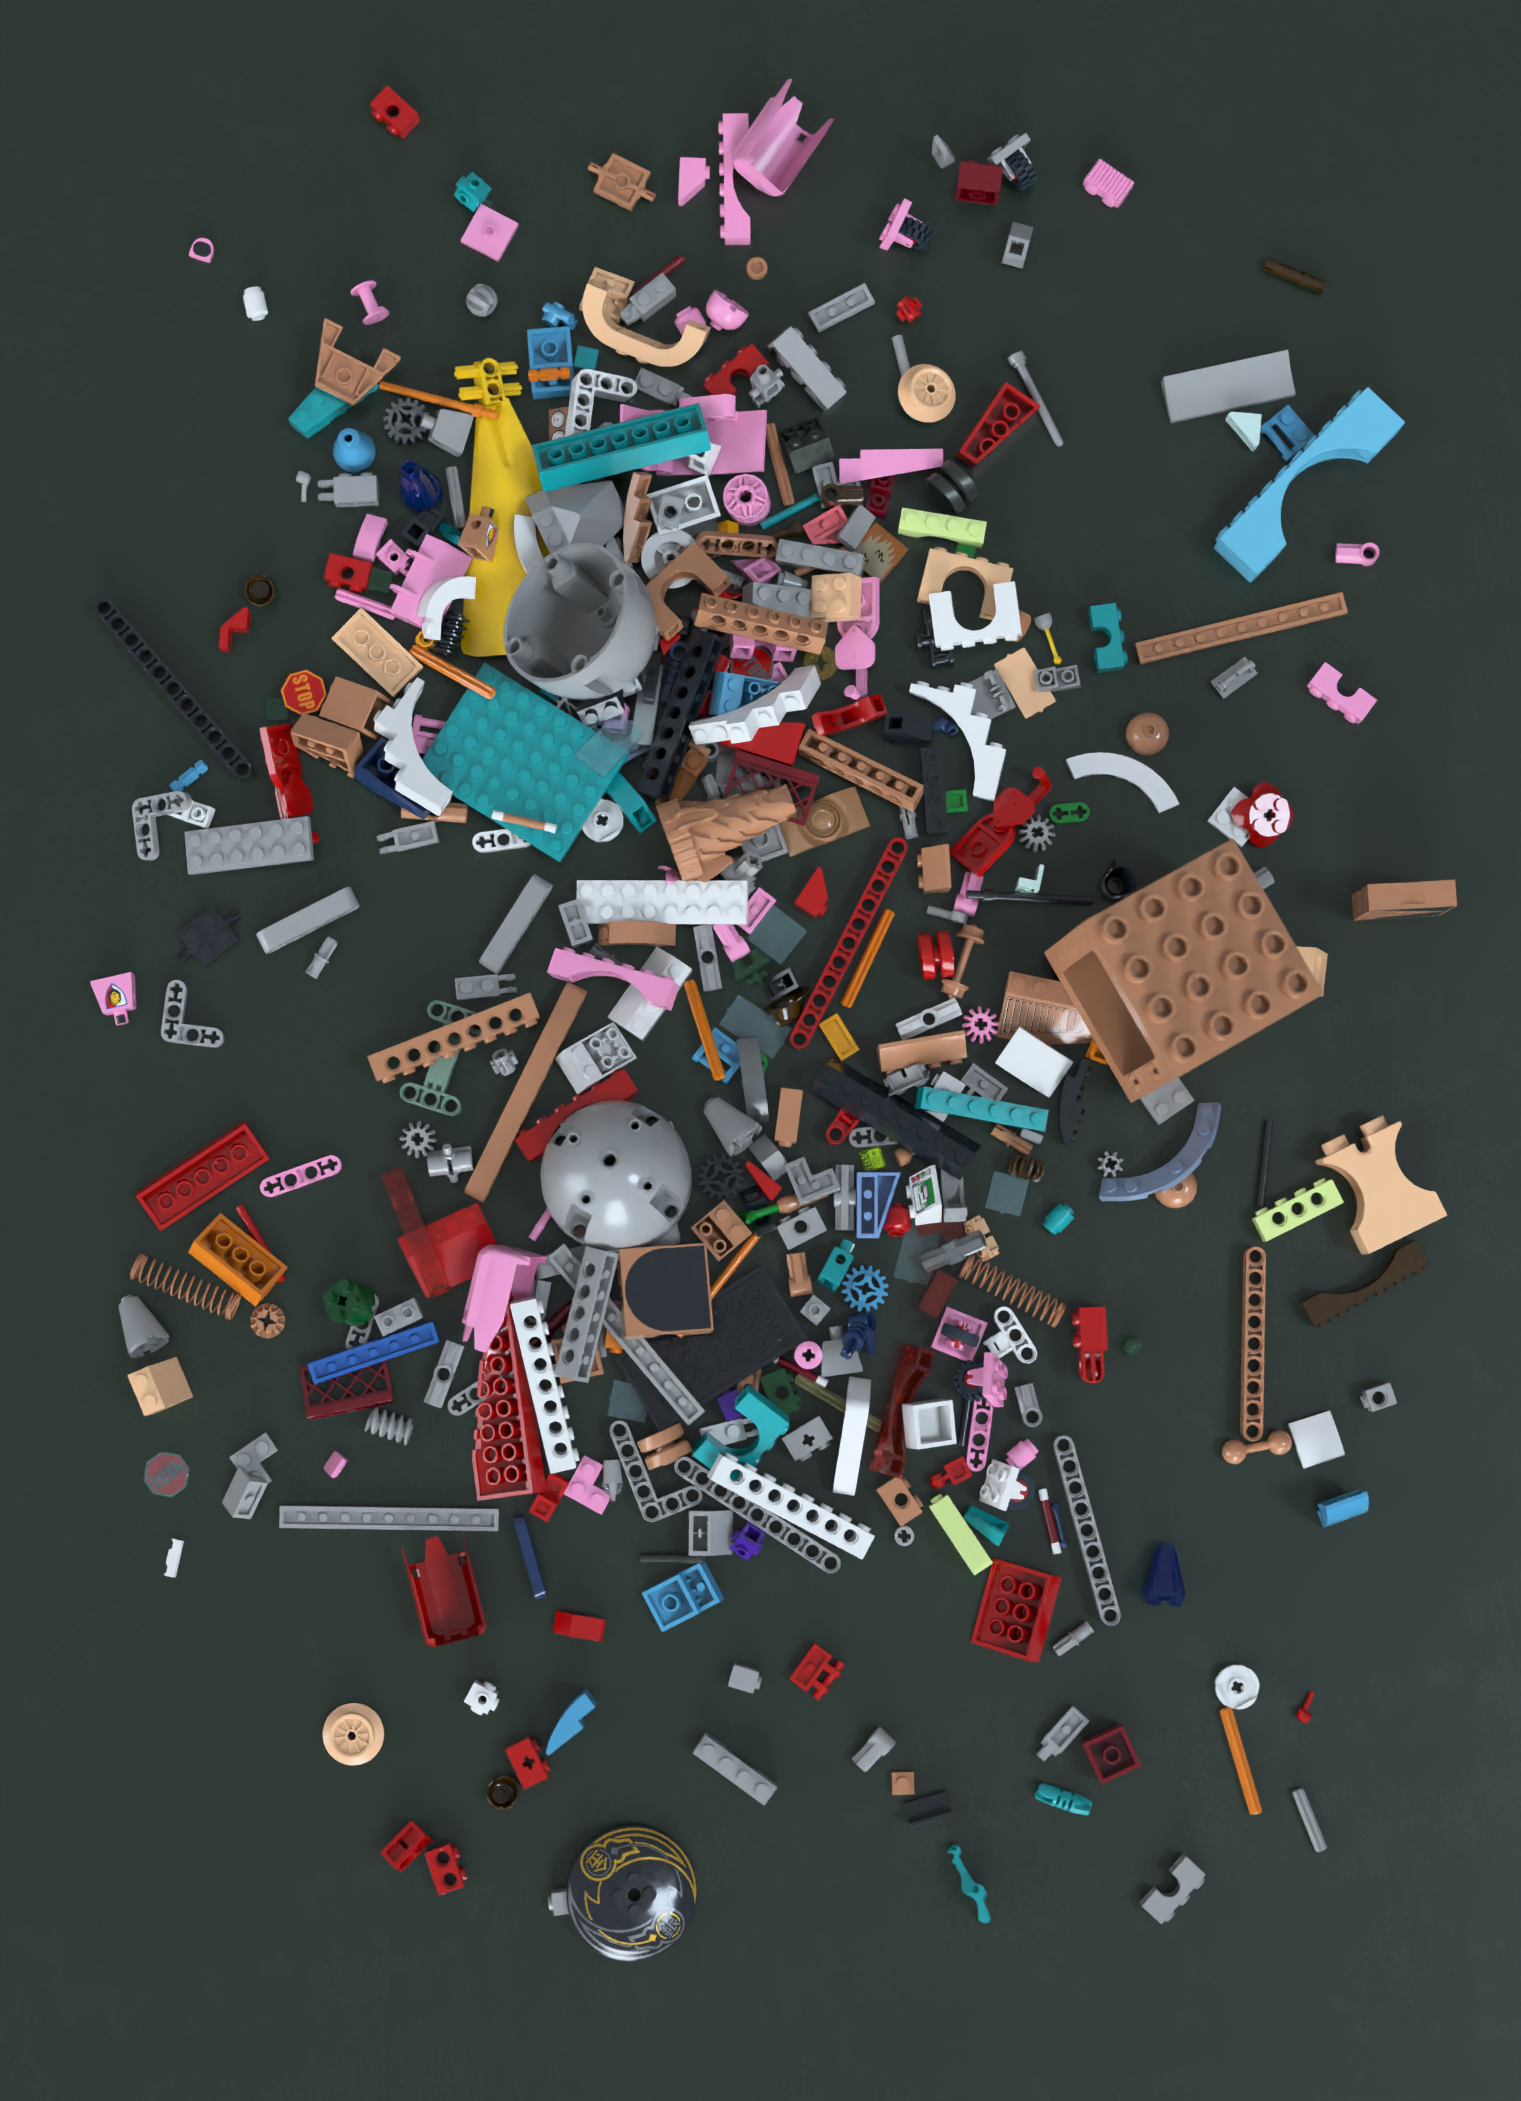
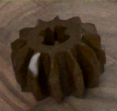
M1018 1153L1012 1155L1008 1164L1009 1174L1034 1182L1040 1181L1045 1170V1163L1043 1161Z

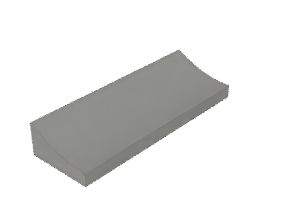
M1288 350L1163 377L1161 381L1170 423L1294 397L1296 395Z

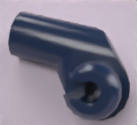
M940 718L934 721L933 734L941 731L948 735H955L958 732V726L954 721Z

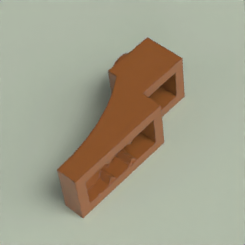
M690 748L683 759L669 801L677 799L678 802L683 801L709 763L707 758ZM656 800L654 802L655 805L665 803L664 801Z

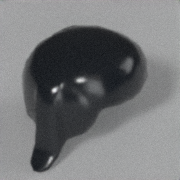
M1111 859L1110 866L1100 881L1101 891L1110 900H1123L1131 896L1135 891L1136 878L1131 870L1124 866H1118L1116 860Z

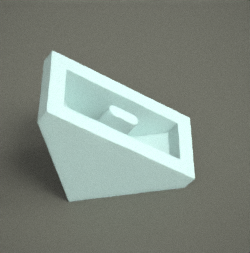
M1230 412L1225 420L1253 452L1259 445L1262 414Z

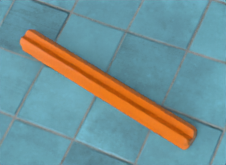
M413 645L409 650V653L415 659L487 699H492L496 694L494 687L420 646Z
M884 909L841 1001V1005L844 1007H852L895 913L889 909Z
M688 980L684 982V988L713 1079L718 1081L725 1078V1073L696 982Z
M1225 1707L1220 1710V1715L1249 1813L1255 1815L1262 1812L1261 1804L1233 1709Z

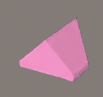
M761 557L730 560L749 583L759 582L768 584L777 576L779 571H782L772 558Z

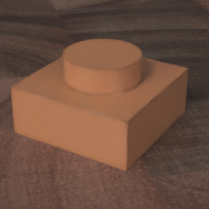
M892 1771V1795L914 1794V1771Z

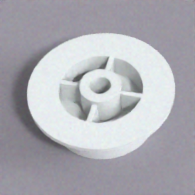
M681 530L659 536L658 532L653 534L645 543L641 554L642 567L646 576L650 579L653 575L659 574L669 562V558H677L684 547L690 546L693 542L696 543V541L688 533ZM693 579L677 580L669 588L682 587Z

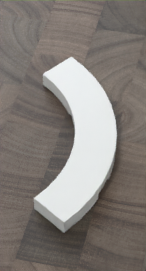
M515 514L513 525L514 541L519 560L526 574H528L544 558L537 543L534 518Z
M1098 752L1077 755L1066 759L1074 780L1090 775H1111L1133 783L1143 790L1155 805L1158 813L1179 805L1176 796L1167 783L1152 769L1132 758L1113 753Z

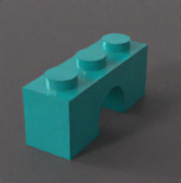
M1116 603L1090 606L1088 614L1091 631H1103L1109 637V645L1096 648L1094 651L1097 673L1123 670L1127 663V653L1122 650L1124 632L1119 629V622L1121 621L1120 609L1116 608Z

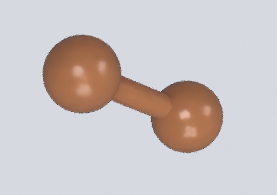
M1282 1430L1273 1431L1268 1436L1267 1441L1248 1445L1233 1439L1223 1445L1222 1456L1228 1463L1238 1464L1245 1459L1246 1454L1269 1449L1274 1454L1282 1455L1290 1450L1292 1440L1290 1435Z

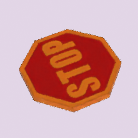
M308 670L290 674L281 689L285 707L301 716L303 713L310 714L319 711L327 696L323 679Z

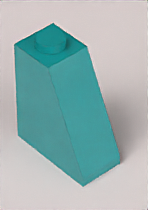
M618 772L606 793L641 834L657 820L641 796Z

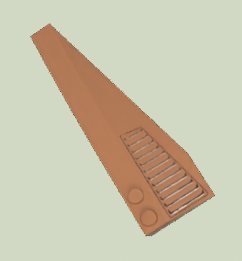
M1009 972L996 1037L1011 1040L1017 1029L1021 1026L1048 1045L1091 1043L1093 1037L1060 981Z

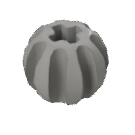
M478 284L468 293L466 304L474 315L485 317L495 309L498 297L490 286Z

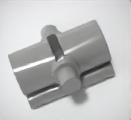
M445 1144L442 1150L429 1151L427 1163L430 1177L446 1174L450 1182L455 1183L458 1181L457 1175L459 1172L474 1170L471 1145L451 1148L450 1144Z

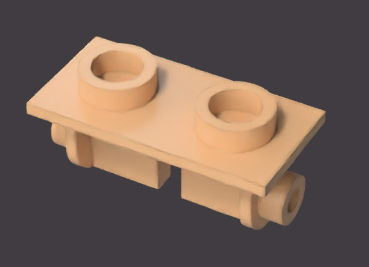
M980 1215L963 1223L966 1235L980 1230L983 1235L990 1232L985 1219L981 1218ZM993 1235L985 1238L987 1247L976 1252L977 1256L982 1258V1262L1000 1254Z

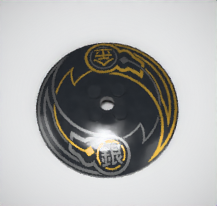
M638 1825L613 1828L590 1841L574 1861L566 1887L568 1913L580 1937L591 1948L602 1955L623 1961L648 1959L664 1952L675 1944L687 1930L693 1918L698 1897L695 1871L689 1857L681 1846L661 1831ZM636 1888L639 1890V1897L633 1901L629 1900L628 1892Z

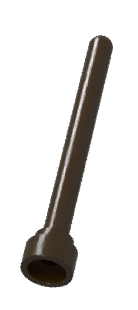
M798 519L792 521L787 528L766 534V536H772L776 540L787 536L798 538L804 536V532ZM746 541L743 544L742 548L746 550L753 547L754 543L752 541ZM707 553V555L712 560L729 556L723 554Z

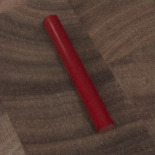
M680 254L630 293L631 296L661 273L667 276L685 262L683 256Z

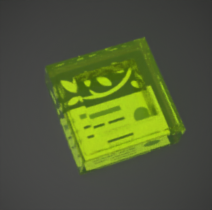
M880 1146L859 1152L865 1172L886 1167Z

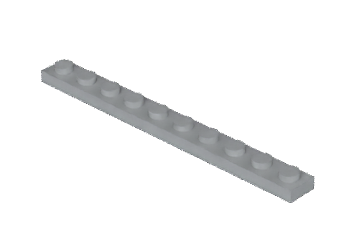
M563 1244L547 1258L575 1290L582 1263L566 1244ZM609 1297L602 1324L687 1425H690L705 1412L704 1408L645 1338L623 1339L621 1310Z
M281 1505L279 1528L499 1531V1509Z

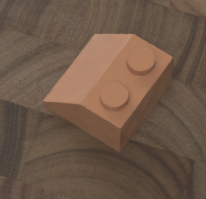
M949 844L922 848L921 854H917V866L922 869V875L918 876L919 888H923V894L949 892L951 889Z

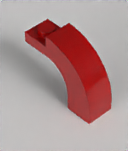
M881 694L867 696L839 709L815 713L811 717L818 736L825 735V737L866 725L885 716L888 712Z

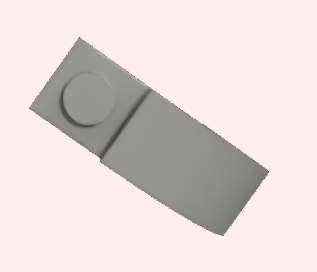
M940 1169L944 1222L966 1221L967 1206L964 1199L963 1177L959 1180Z

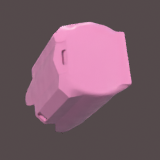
M788 79L777 95L769 99L732 153L734 167L737 172L761 192L775 197L785 194L834 120L829 119L816 134H810L802 130L796 124L802 103L794 96L782 106L784 97L793 79ZM801 134L806 136L803 143L797 140Z
M488 1245L482 1248L477 1256L462 1323L465 1324L463 1341H468L474 1327L475 1350L487 1351L503 1323L510 1291H512L514 1301L530 1297L537 1264L545 1265L547 1256L506 1245Z

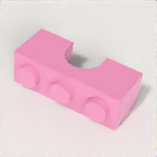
M729 634L728 637L730 658L751 659L756 646H763L769 649L772 654V661L793 662L797 649Z
M1325 662L1308 683L1309 692L1317 698L1322 697L1327 701L1326 704L1335 711L1340 710L1345 714L1344 718L1349 722L1359 724L1377 700L1361 688L1353 696H1342L1337 690V682L1342 674Z

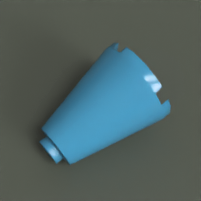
M351 428L344 429L339 433L333 445V457L340 468L347 472L356 473L367 469L374 461L376 450L374 442L369 435Z

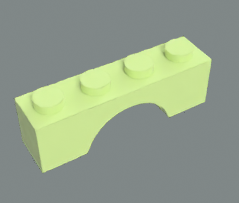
M902 508L898 534L917 538L924 536L941 537L953 540L961 545L982 548L987 522Z

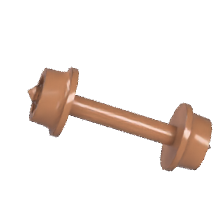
M963 924L961 931L957 932L956 936L964 939L965 942L952 981L947 979L941 980L943 984L941 992L948 995L949 999L954 997L962 999L964 992L969 989V987L960 984L973 943L984 944V931L977 928L976 924L971 926Z

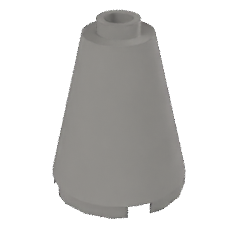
M712 1097L704 1104V1114L731 1157L733 1154L736 1156L753 1143L751 1139L754 1134L758 1137L762 1131V1126L720 1097Z
M128 1295L121 1299L118 1307L127 1351L131 1358L144 1356L143 1352L148 1350L153 1353L168 1343V1338H170L168 1333L138 1296Z

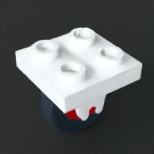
M992 1459L991 1464L987 1468L985 1483L980 1490L979 1501L1004 1511L1007 1508L1011 1510L1023 1509L1031 1503L1034 1497V1482L1029 1475L1019 1471L1020 1469Z

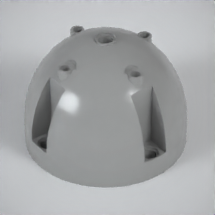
M578 543L565 546L549 554L535 565L522 580L511 599L506 613L503 632L504 647L514 669L538 687L565 698L595 699L611 695L621 689L626 691L633 689L634 680L643 671L652 655L659 625L657 624L654 609L651 606L649 592L637 573L605 547L592 543Z
M610 1100L597 1102L581 1108L560 1124L561 1127L547 1144L543 1153L540 1179L546 1206L555 1223L568 1237L584 1247L589 1246L616 1253L619 1249L649 1247L661 1240L675 1227L682 1217L690 1198L692 1171L684 1143L666 1119L643 1105L629 1101ZM649 1120H657L651 1127L647 1125ZM560 1139H565L561 1146L557 1145ZM614 1157L616 1163L613 1166H606L604 1164L606 1158ZM646 1185L652 1186L650 1190L644 1189ZM589 1198L590 1202L585 1204L583 1200ZM675 1208L677 1213L674 1217H667L665 1215L666 1210ZM579 1227L586 1229V1233L582 1237L575 1236V1231Z

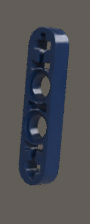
M525 1515L515 1516L513 1520L535 1598L537 1600L547 1597Z

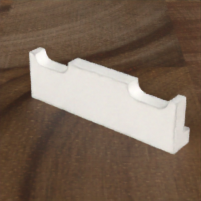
M172 1539V1549H169L166 1560L168 1568L164 1575L176 1578L184 1541Z

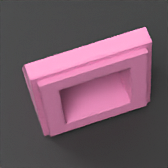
M334 1451L323 1469L332 1478H336L348 1462V1459Z

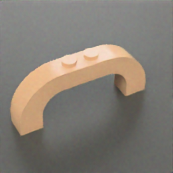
M594 279L587 283L583 296L585 321L597 339L605 345L616 349V352L621 355H631L636 357L635 359L638 362L644 364L650 363L663 367L676 366L691 359L707 339L711 327L694 320H690L686 324L681 340L674 344H663L621 327L611 319L607 310V301L612 287Z

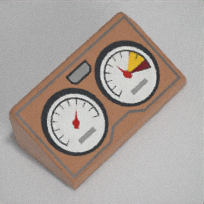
M569 407L549 410V441L565 437Z

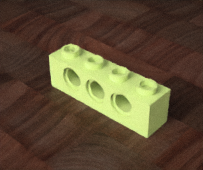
M1322 1178L1313 1183V1188L1309 1190L1302 1188L1294 1192L1295 1197L1289 1200L1285 1197L1276 1201V1207L1270 1210L1264 1207L1256 1211V1217L1252 1218V1221L1263 1242L1269 1241L1344 1203L1333 1180L1326 1181L1325 1178ZM1313 1193H1317L1321 1197V1202L1318 1205H1314L1311 1202ZM1295 1202L1299 1203L1302 1208L1299 1215L1292 1212V1205ZM1275 1212L1282 1215V1222L1279 1225L1275 1224L1272 1220Z

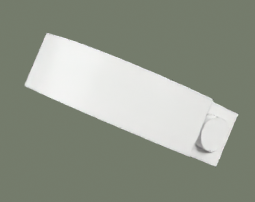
M449 576L438 580L430 586L423 595L417 612V616L425 617V621L422 624L423 638L440 640L442 614L445 607L451 601L458 598L475 599L476 577Z

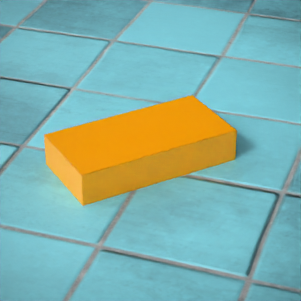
M837 1013L819 1024L840 1061L845 1060L860 1050Z

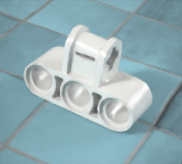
M997 1308L993 1313V1320L1000 1331L985 1340L983 1344L987 1345L989 1350L998 1358L1013 1351L1020 1362L1032 1363L1037 1357V1350L1010 1308ZM1002 1310L1007 1311L1009 1314V1319L1005 1323H1001L997 1318L998 1313ZM1012 1329L1020 1331L1021 1336L1018 1341L1010 1339L1009 1333ZM1025 1347L1032 1350V1356L1028 1360L1023 1359L1021 1356V1351Z

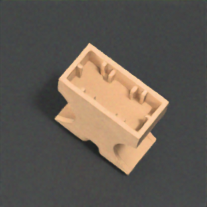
M1383 1115L1359 1126L1364 1135L1360 1139L1363 1144L1362 1152L1357 1149L1355 1143L1349 1144L1345 1134L1322 1144L1321 1147L1326 1156L1315 1161L1317 1165L1326 1166L1339 1172L1353 1188L1357 1202V1212L1350 1233L1361 1254H1370L1447 1216L1436 1192L1424 1190L1414 1185L1400 1170L1395 1155V1142L1402 1123L1398 1121L1388 1125Z

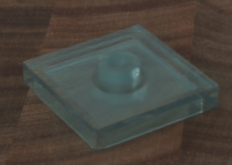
M772 905L748 936L747 940L779 965H782L806 934L807 930Z

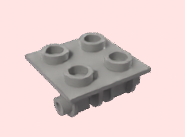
M997 669L990 670L984 673L983 676L968 683L973 685V689L977 691L972 715L975 716V713L978 712L988 715L987 719H993L1016 707Z

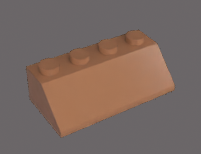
M961 1030L880 1044L876 1047L880 1073L885 1072L887 1076L917 1062L928 1065V1069L941 1067V1063L948 1061L950 1065L963 1063L962 1059L967 1058L965 1031Z

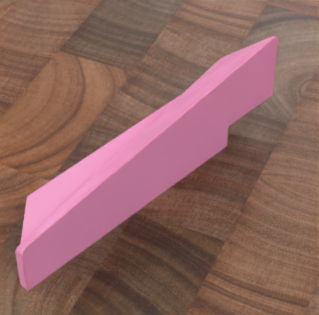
M943 449L860 450V459H839V480L843 484L940 467L943 465Z

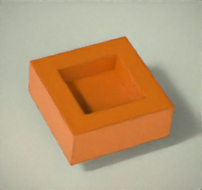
M1092 1038L1085 1057L1107 1065L1105 1057L1094 1038Z

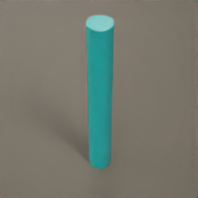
M815 493L759 522L762 530H765L818 502L819 498Z

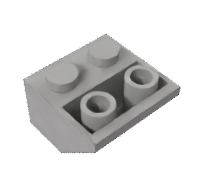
M689 1510V1556L733 1554V1551L729 1549L733 1543V1540H731L733 1535V1510Z

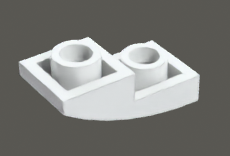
M181 798V800L172 802L173 804H181V802H184V799ZM192 801L191 807L188 810L167 815L209 829L216 809Z

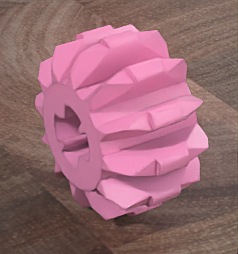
M981 1006L977 1007V1014L973 1009H970L969 1013L972 1018L967 1015L963 1017L969 1023L962 1024V1028H969L965 1032V1036L972 1033V1042L978 1036L979 1043L982 1044L984 1041L983 1036L990 1041L992 1038L989 1033L997 1034V1031L991 1027H997L999 1022H991L996 1017V1014H992L990 1017L987 1016L990 1012L989 1008L985 1010L984 1014L982 1013ZM978 1020L986 1024L982 1031L979 1030V1027H975V1023Z

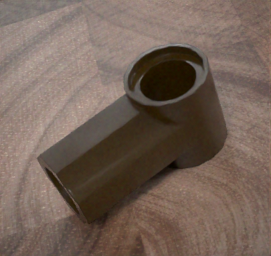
M827 484L821 491L820 502L828 508L834 506H862L863 486ZM833 492L836 498L830 500L826 498L825 493Z

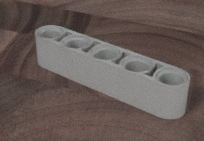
M536 874L531 877L481 956L479 964L495 974L500 972L553 887L552 884Z
M346 887L259 931L256 936L265 954H268L356 910L360 905L351 887Z

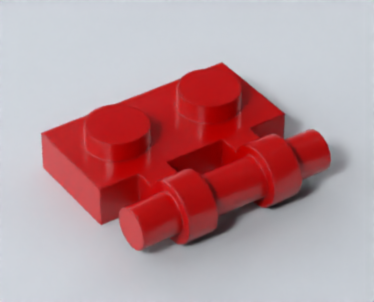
M814 1643L789 1677V1680L806 1692L813 1685L817 1689L812 1696L820 1700L823 1694L826 1695L830 1690L828 1687L833 1680L840 1676V1671L845 1664L839 1660L833 1666L828 1664L832 1655ZM824 1669L828 1674L822 1682H819L817 1677Z

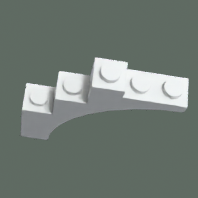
M815 665L795 668L789 677L775 689L741 708L712 718L691 722L689 729L695 745L731 740V743L751 741L759 728L779 725L786 712L807 709L821 685Z
M417 677L413 683H408L404 690L405 695L402 699L398 698L392 708L386 705L383 711L379 710L373 719L375 722L374 730L389 739L384 748V751H386L384 760L400 769L394 779L396 781L395 790L437 816H440L450 802L453 791L440 783L427 769L414 743L412 714L424 687V681Z
M917 681L916 684L911 683L909 690L911 695L926 699L937 705L951 716L961 728L971 747L974 759L975 783L973 797L994 801L1006 756V749H1002L1003 745L990 742V746L986 745L992 721L987 719L988 715L976 712L975 716L971 715L977 693L976 689H973L971 684L961 682L960 685H955L954 691L951 693L950 688L938 686L937 689L930 688L929 684Z

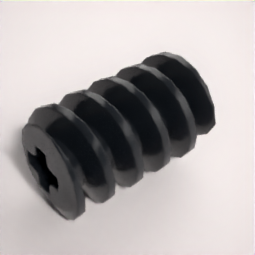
M446 610L450 615H443V619L447 623H441V628L444 629V631H441L440 637L442 639L434 640V643L439 647H432L431 650L452 658V655H459V652L454 647L462 646L457 639L465 638L460 631H467L463 623H470V620L461 614Z

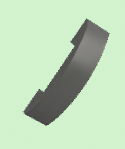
M758 1036L737 1039L747 1116L758 1123L770 1122Z

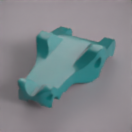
M953 1845L947 1852L954 1855L952 1863L956 1865L961 1875L962 1891L976 1901L979 1921L985 1924L989 1923L991 1917L985 1902L988 1893L984 1886L974 1882L960 1859L962 1850L958 1845Z

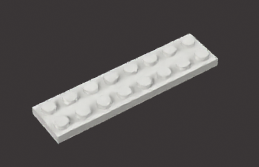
M577 880V899L579 898L587 924H606L614 921H647L667 924L748 925V881H708L703 883L699 880L688 882L677 880L675 883H667L666 880Z

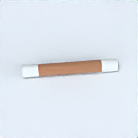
M496 810L492 814V819L552 833H556L557 830L556 824Z

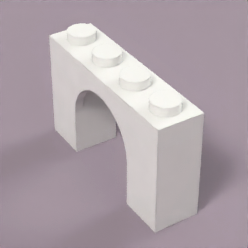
M1015 581L993 584L996 603L995 617L987 627L977 631L967 630L957 623L950 591L929 594L936 647L941 648V651L954 649L955 645H962L965 648L975 646V642L984 641V644L997 643L996 639L1005 638V641L1018 640V636H1022Z

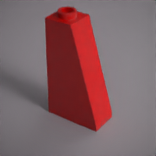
M780 722L779 725L759 728L751 741L731 743V740L719 741L718 744L730 750H739L794 767L806 725L804 723Z

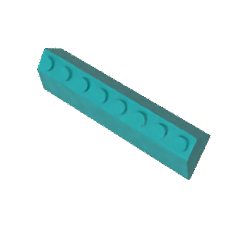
M696 403L534 444L532 449L543 492L709 451L711 450V445L700 404Z

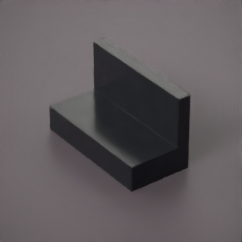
M946 1791L903 1802L910 1828L953 1816Z

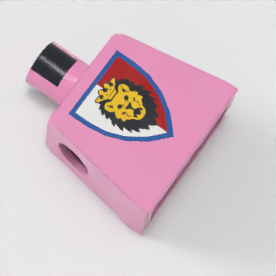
M128 972L90 981L103 1014H114L116 1025L129 1023L127 1011L136 1009L135 975Z

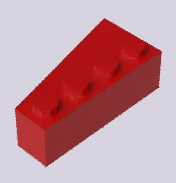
M1005 382L955 457L970 468L975 467L1041 406Z

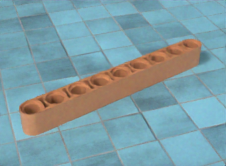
M1250 1247L1245 1250L1243 1255L1240 1433L1244 1439L1249 1441H1257L1263 1434L1266 1254L1260 1247ZM1253 1250L1257 1251L1260 1256L1256 1263L1252 1262L1249 1257ZM1252 1272H1256L1259 1275V1281L1255 1285L1249 1281V1275ZM1252 1294H1256L1259 1298L1256 1306H1252L1249 1303V1297ZM1251 1316L1258 1318V1325L1255 1328L1250 1327L1248 1324ZM1254 1337L1258 1341V1346L1256 1349L1251 1350L1248 1346V1341ZM1252 1359L1256 1360L1258 1364L1257 1369L1253 1372L1247 1366L1248 1362ZM1254 1381L1257 1384V1390L1251 1394L1247 1390V1385L1249 1382ZM1250 1403H1254L1257 1406V1412L1254 1415H1249L1247 1412V1406ZM1250 1425H1254L1257 1430L1253 1437H1249L1246 1433Z

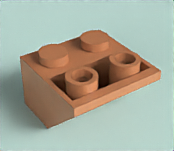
M725 1200L691 1227L699 1239L706 1243V1247L718 1261L752 1234Z

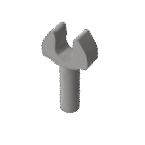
M930 905L927 909V914L949 919L958 924H966L968 919L966 914L957 911H948Z

